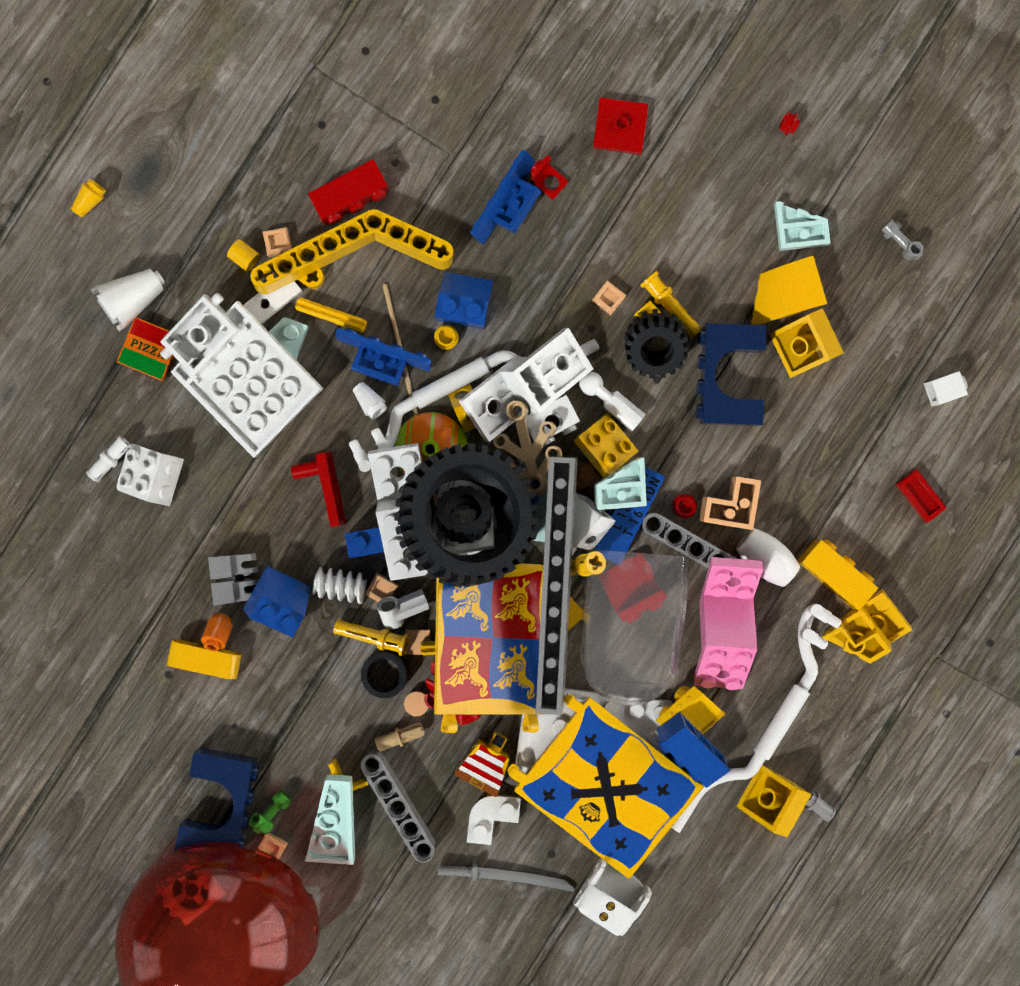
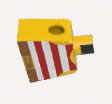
M494 732L489 743L478 739L457 766L455 776L497 797L509 762V754L502 750L507 738L498 732Z

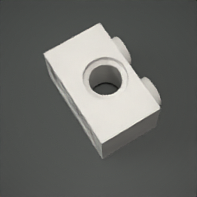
M567 395L555 400L542 412L530 413L525 418L528 432L533 442L540 432V425L545 422L548 416H555L559 420V426L556 428L554 435L560 432L567 435L576 430L575 424L580 422ZM546 426L544 428L547 434H549L552 430L547 428ZM554 435L547 439L544 446L555 441Z

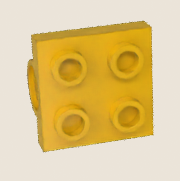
M609 413L573 440L603 478L615 472L638 452V449Z

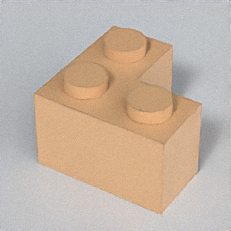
M737 476L731 477L727 500L703 497L699 521L753 530L761 480Z

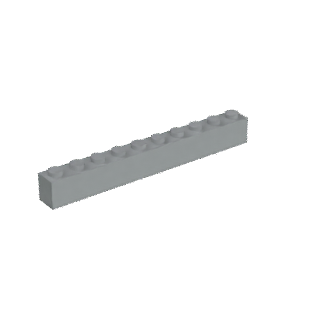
M549 457L536 713L561 715L564 709L578 459L576 457Z

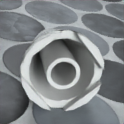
M147 269L96 285L91 288L93 294L99 293L97 301L113 324L119 323L117 330L120 332L164 290L162 285L165 284V281L158 271L153 272L151 269Z

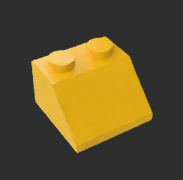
M823 308L769 334L790 378L844 353Z
M762 765L759 771L752 777L736 807L771 832L788 837L812 794Z

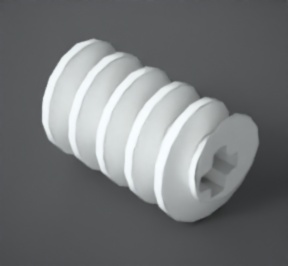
M320 566L314 579L313 596L317 591L318 597L323 598L327 592L328 599L333 600L337 593L339 601H343L347 595L349 603H352L355 597H357L358 604H362L367 578L363 580L362 573L359 572L356 579H353L352 571H349L347 576L343 577L341 569L334 576L332 568H329L328 572L324 574L323 567Z

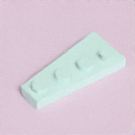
M327 774L305 862L354 865L355 835L352 776Z

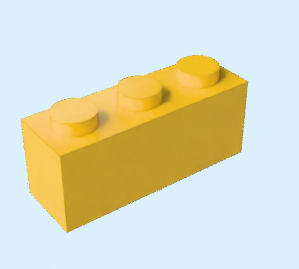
M815 539L797 562L852 609L860 611L878 589L873 584L875 579L867 572L862 571L860 573L854 568L856 563L848 556L843 555L841 557L835 551L837 547L827 539H824V541Z

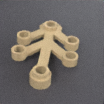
M512 401L507 405L506 414L509 419L514 420L516 423L521 448L512 443L506 434L497 435L493 439V444L496 448L504 449L525 462L527 472L523 471L518 476L521 480L526 477L530 479L531 484L525 486L527 492L535 490L536 496H541L548 488L546 476L549 470L550 452L552 449H555L557 456L562 457V450L558 446L548 447L545 452L546 458L539 469H537L535 460L547 439L556 433V425L553 422H543L540 425L539 434L533 444H531L525 419L528 415V407L522 401ZM518 406L522 408V414L519 416L515 412ZM547 424L552 428L549 434L544 430ZM500 437L505 439L503 446L498 443ZM515 461L511 463L512 469L517 467ZM535 479L540 482V486L537 489L533 486Z

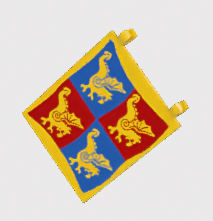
M517 564L514 565L516 567L514 571L504 574L505 576L500 579L466 587V585L456 587L452 586V583L442 584L439 583V578H437L434 714H444L441 722V731L443 733L457 732L458 725L455 714H525L522 730L531 733L538 732L539 722L536 714L540 713H536L543 565Z

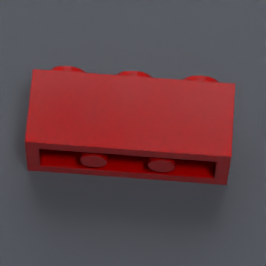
M372 159L309 192L308 196L324 225H334L343 219L342 216L350 212L354 214L365 208L364 205L370 201L378 202L387 196L386 193L390 190L375 160Z

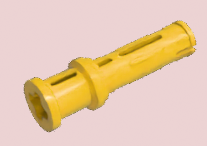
M655 271L640 285L641 288H646L653 296L655 304H661L670 315L675 314L678 317V321L681 320L683 322L684 329H686L689 338H693L703 328L699 326L672 295L671 286L667 287L658 277L659 273Z
M597 551L578 555L575 560H572L571 576L578 574L582 577H587L591 574L597 575L602 573L606 567L604 556Z
M337 619L333 630L335 635L338 634L377 645L379 650L395 651L400 656L406 654L410 641L408 634L402 636L391 633L386 628L379 631L341 619Z

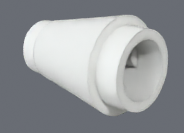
M361 382L354 387L353 392L366 416L375 419L386 411L385 400L368 385Z

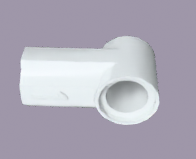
M421 589L398 599L393 596L385 597L378 602L377 609L384 627L393 630L402 626L406 618L428 610L429 606Z

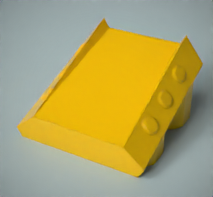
M682 686L675 692L676 702L673 705L664 706L659 712V717L656 721L663 725L680 712L704 734L726 713L696 687Z

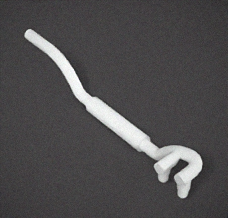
M595 339L580 346L586 356L600 350ZM501 350L484 359L479 357L473 362L412 392L413 396L394 406L390 414V422L385 437L379 428L371 431L377 448L394 447L401 428L402 417L405 413L416 407L421 409L490 373L489 369L501 363H507L514 357L521 356L511 351ZM560 356L557 359V367L563 369L565 360ZM356 439L349 442L359 469L362 472L369 471L371 467L365 450L361 448Z
M811 604L804 610L798 626V644L806 667L805 674L798 685L794 684L753 749L755 754L748 765L742 768H731L730 772L707 788L704 786L671 827L679 833L681 832L701 798L711 788L728 781L747 780L759 771L765 760L769 761L810 695L808 691L818 675V664L813 655L811 644L821 649H826L828 646L827 640L811 630L813 619L816 617L834 628H839L842 621L832 615V612L819 604Z

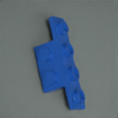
M522 150L519 156L515 158L507 175L501 180L495 194L487 202L483 213L474 223L470 233L479 243L485 244L496 225L516 233L541 193L539 188L524 181L535 164L534 159L527 151Z
M337 328L336 330L338 341L358 347L351 367L352 371L399 386L407 364L428 372L431 370V360L423 353L415 352L413 354L405 351L399 345L391 344L389 346L383 344L376 337L368 336L366 338L349 328L344 330Z

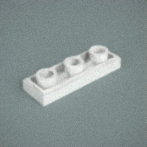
M294 281L270 294L258 293L243 306L263 324L303 291ZM269 301V307L263 309V303Z

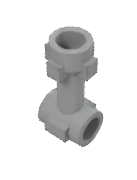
M892 219L882 229L885 233L883 236L886 239L892 237L903 248V257L906 260L919 259L923 255V245L917 241L911 242L899 230L902 225Z

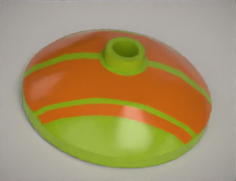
M427 412L410 418L402 425L394 447L418 443L423 462L444 448L448 447L449 449L458 444H461L463 447L467 444V440L463 430L453 419L440 413ZM429 444L435 447V451L432 454H428L425 450ZM399 467L402 473L405 474L404 469Z

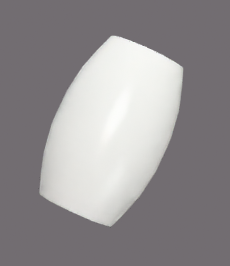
M755 528L749 530L736 546V550L742 559L763 561L761 578L775 585L786 586L800 569L799 563L789 549L775 537Z

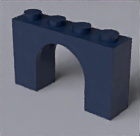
M706 323L703 326V330H700L698 334V344L702 345V355H698L697 367L701 369V379L697 380V394H701L700 404L696 405V419H700V424L763 425L764 400L734 399L725 395L716 383L715 369L718 361L725 354L732 352L762 353L765 351L766 325Z
M202 747L194 751L189 777L214 781L223 785L232 796L233 813L229 820L220 824H208L185 819L179 825L175 850L228 861H234L239 854L243 853L245 839H242L243 830H247L250 815H247L248 805L251 806L254 800L255 791L251 789L253 781H257L260 767L256 766L258 758Z

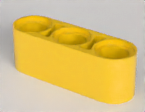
M174 639L171 641L166 665L225 679H237L242 654L226 649L213 652L207 650L203 644Z

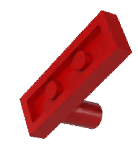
M332 452L315 454L316 460L292 465L291 474L294 480L315 475L320 476L330 528L347 524Z

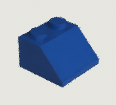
M444 272L434 316L436 321L485 329L493 281Z
M267 566L243 610L250 619L293 638L305 617L311 587Z

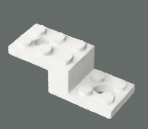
M563 328L528 357H514L459 400V403L485 442H490L515 422L509 419L506 414V408L510 402L522 401L527 405L529 413H540L590 373L593 367L570 329ZM560 356L565 360V366L562 370L557 367V359ZM491 400L497 403V410L493 414L488 410V404ZM518 406L515 410L518 416L522 414V408L520 406Z
M414 443L368 451L378 500L376 516L390 581L424 576L428 571H419L415 567L418 562L415 559L409 561L403 551L407 547L401 548L399 543L404 540L403 535H396L395 530L396 527L400 526V521H394V513L399 511V507L395 506L396 499L402 495L399 493L400 487L407 482L405 479L408 474L413 472L414 468L422 462L419 445ZM401 467L404 469L405 474L402 477H395L392 475L391 469ZM429 502L427 509V523L429 530L432 534V511Z

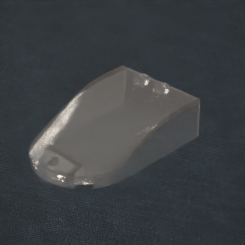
M588 549L586 554L593 551L600 552L606 560V567L600 574H591L584 577L580 637V665L584 677L597 694L613 703L634 706L653 701L669 688L679 667L687 604L689 556Z

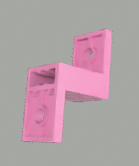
M711 558L699 600L701 654L693 677L694 686L727 688L729 690L744 688L757 652L753 598L763 572V561Z

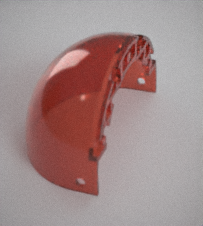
M208 842L177 849L175 853L164 859L160 858L147 868L135 882L124 902L119 915L115 936V960L120 985L283 986L306 968L316 952L321 930L315 900L312 894H309L302 885L301 878L289 866L259 849L253 851L239 847L240 844L227 842Z

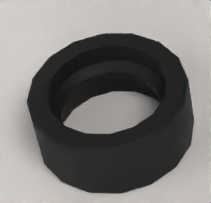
M379 650L373 653L364 662L361 669V681L364 688L371 695L378 698H391L398 695L405 687L409 677V667L405 659L397 652L391 650ZM388 659L393 661L399 669L398 682L390 688L378 687L371 679L372 666L379 660Z

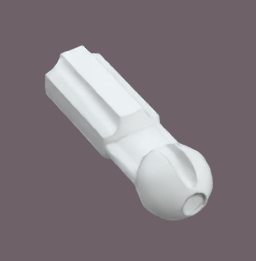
M590 372L579 381L580 389L584 394L589 396L596 395L603 400V408L630 431H633L646 415L618 391L611 393L603 387V380L599 374Z

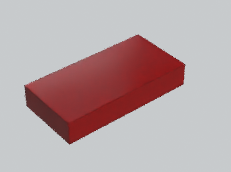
M917 469L911 471L895 484L925 523L930 522L947 509Z

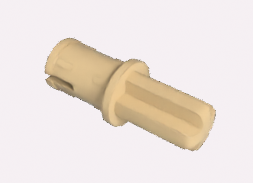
M420 722L401 729L396 727L393 732L375 737L376 747L379 752L398 745L402 747L406 742L423 737L425 735L424 728Z

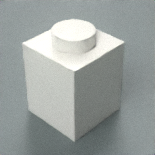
M960 371L923 383L931 406L941 405L968 395L966 390L968 389V384Z

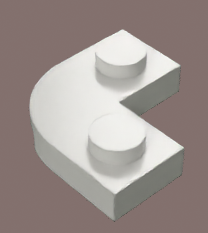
M487 794L486 797L478 800L470 811L467 843L491 845L494 821L518 823L521 796L498 794L497 797Z

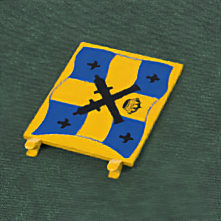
M569 693L564 698V701L569 708L576 712L527 774L514 763L508 767L507 771L511 778L519 782L514 789L517 794L630 879L704 786L699 782H695L688 773L590 696L582 704Z

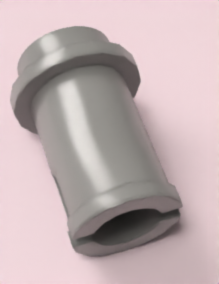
M809 792L812 795L805 808L813 810L826 822L830 821L834 817L836 809L822 800L819 793Z

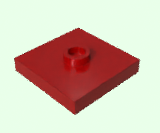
M600 97L593 149L641 155L649 104Z

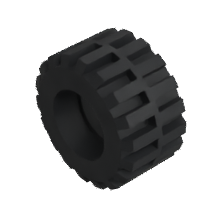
M652 309V313L648 314L647 311H644L641 318L636 316L633 318V324L629 323L627 332H625V354L632 369L635 372L639 370L641 376L645 377L646 374H649L651 379H655V375H660V379L666 378L667 373H670V375L675 374V368L681 369L683 361L687 360L689 345L686 329H684L683 322L681 320L678 321V317L675 314L669 316L666 310L658 313V309ZM656 336L664 337L670 341V344L661 351H649L642 346L646 340Z

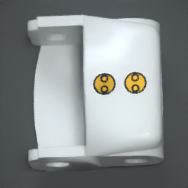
M600 857L588 873L584 884L574 899L573 905L578 907L582 914L614 935L623 936L650 901L652 891L650 887L644 886L634 875L628 879Z

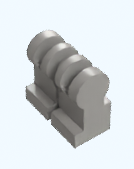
M256 553L208 557L210 579H220L218 582L211 583L213 606L248 601L252 592H249L247 587L257 585L259 579L244 578V581H237L236 575L244 574V576H248L251 573L258 572V567L247 568L244 565L245 561L257 560Z

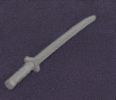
M472 863V867L438 865V876L472 877V881H477V878L497 879L574 891V887L566 880L550 876L478 867L477 863Z

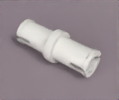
M118 436L117 440L106 451H102L99 454L100 458L86 471V474L93 481L100 482L101 478L112 467L115 468L118 465V460L132 447L125 438Z

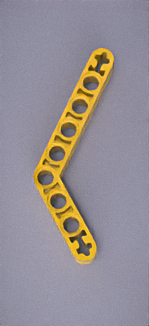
M372 209L256 266L251 272V280L258 293L270 294L374 241L440 270L451 266L454 251L449 242L386 213ZM377 221L381 225L377 228H371L369 223ZM395 231H399L403 233V236L400 238H393L391 234ZM350 232L359 234L355 239L346 237ZM421 241L426 246L418 249L414 247V243ZM328 243L337 245L333 250L324 248ZM442 252L446 253V255H443L442 258L438 257V255H441ZM306 254L315 256L311 261L302 260ZM284 265L292 266L289 272L283 273L280 271ZM273 271H275L277 275L276 278H274V275L272 273ZM264 277L267 282L263 283L260 278Z

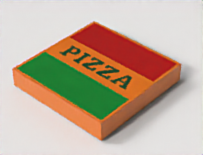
M136 317L133 320L116 362L164 382L174 359L173 355L168 360L160 355V352L165 348L161 340L169 331Z

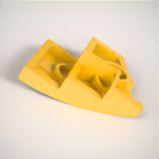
M814 256L782 265L759 275L757 295L755 296V306L750 325L767 324L827 304Z
M881 589L871 596L860 611L852 609L841 617L842 623L839 628L831 626L822 634V638L842 647L844 651L850 654H856L860 659L871 664L892 651L891 642L912 631V627L884 590Z

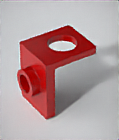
M547 155L542 161L539 159L532 167L531 183L551 200H554L569 181L550 166L551 157ZM550 176L556 177L559 181V186L555 190H549L545 187L544 182Z

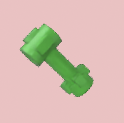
M281 790L272 798L273 804L263 815L254 813L250 817L249 826H251L254 832L264 835L270 833L273 828L271 819L280 809L285 810L292 801L290 796Z

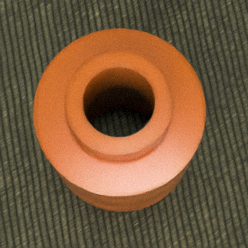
M214 613L209 618L201 638V642L207 650L216 652L225 648L232 630V619L228 615Z

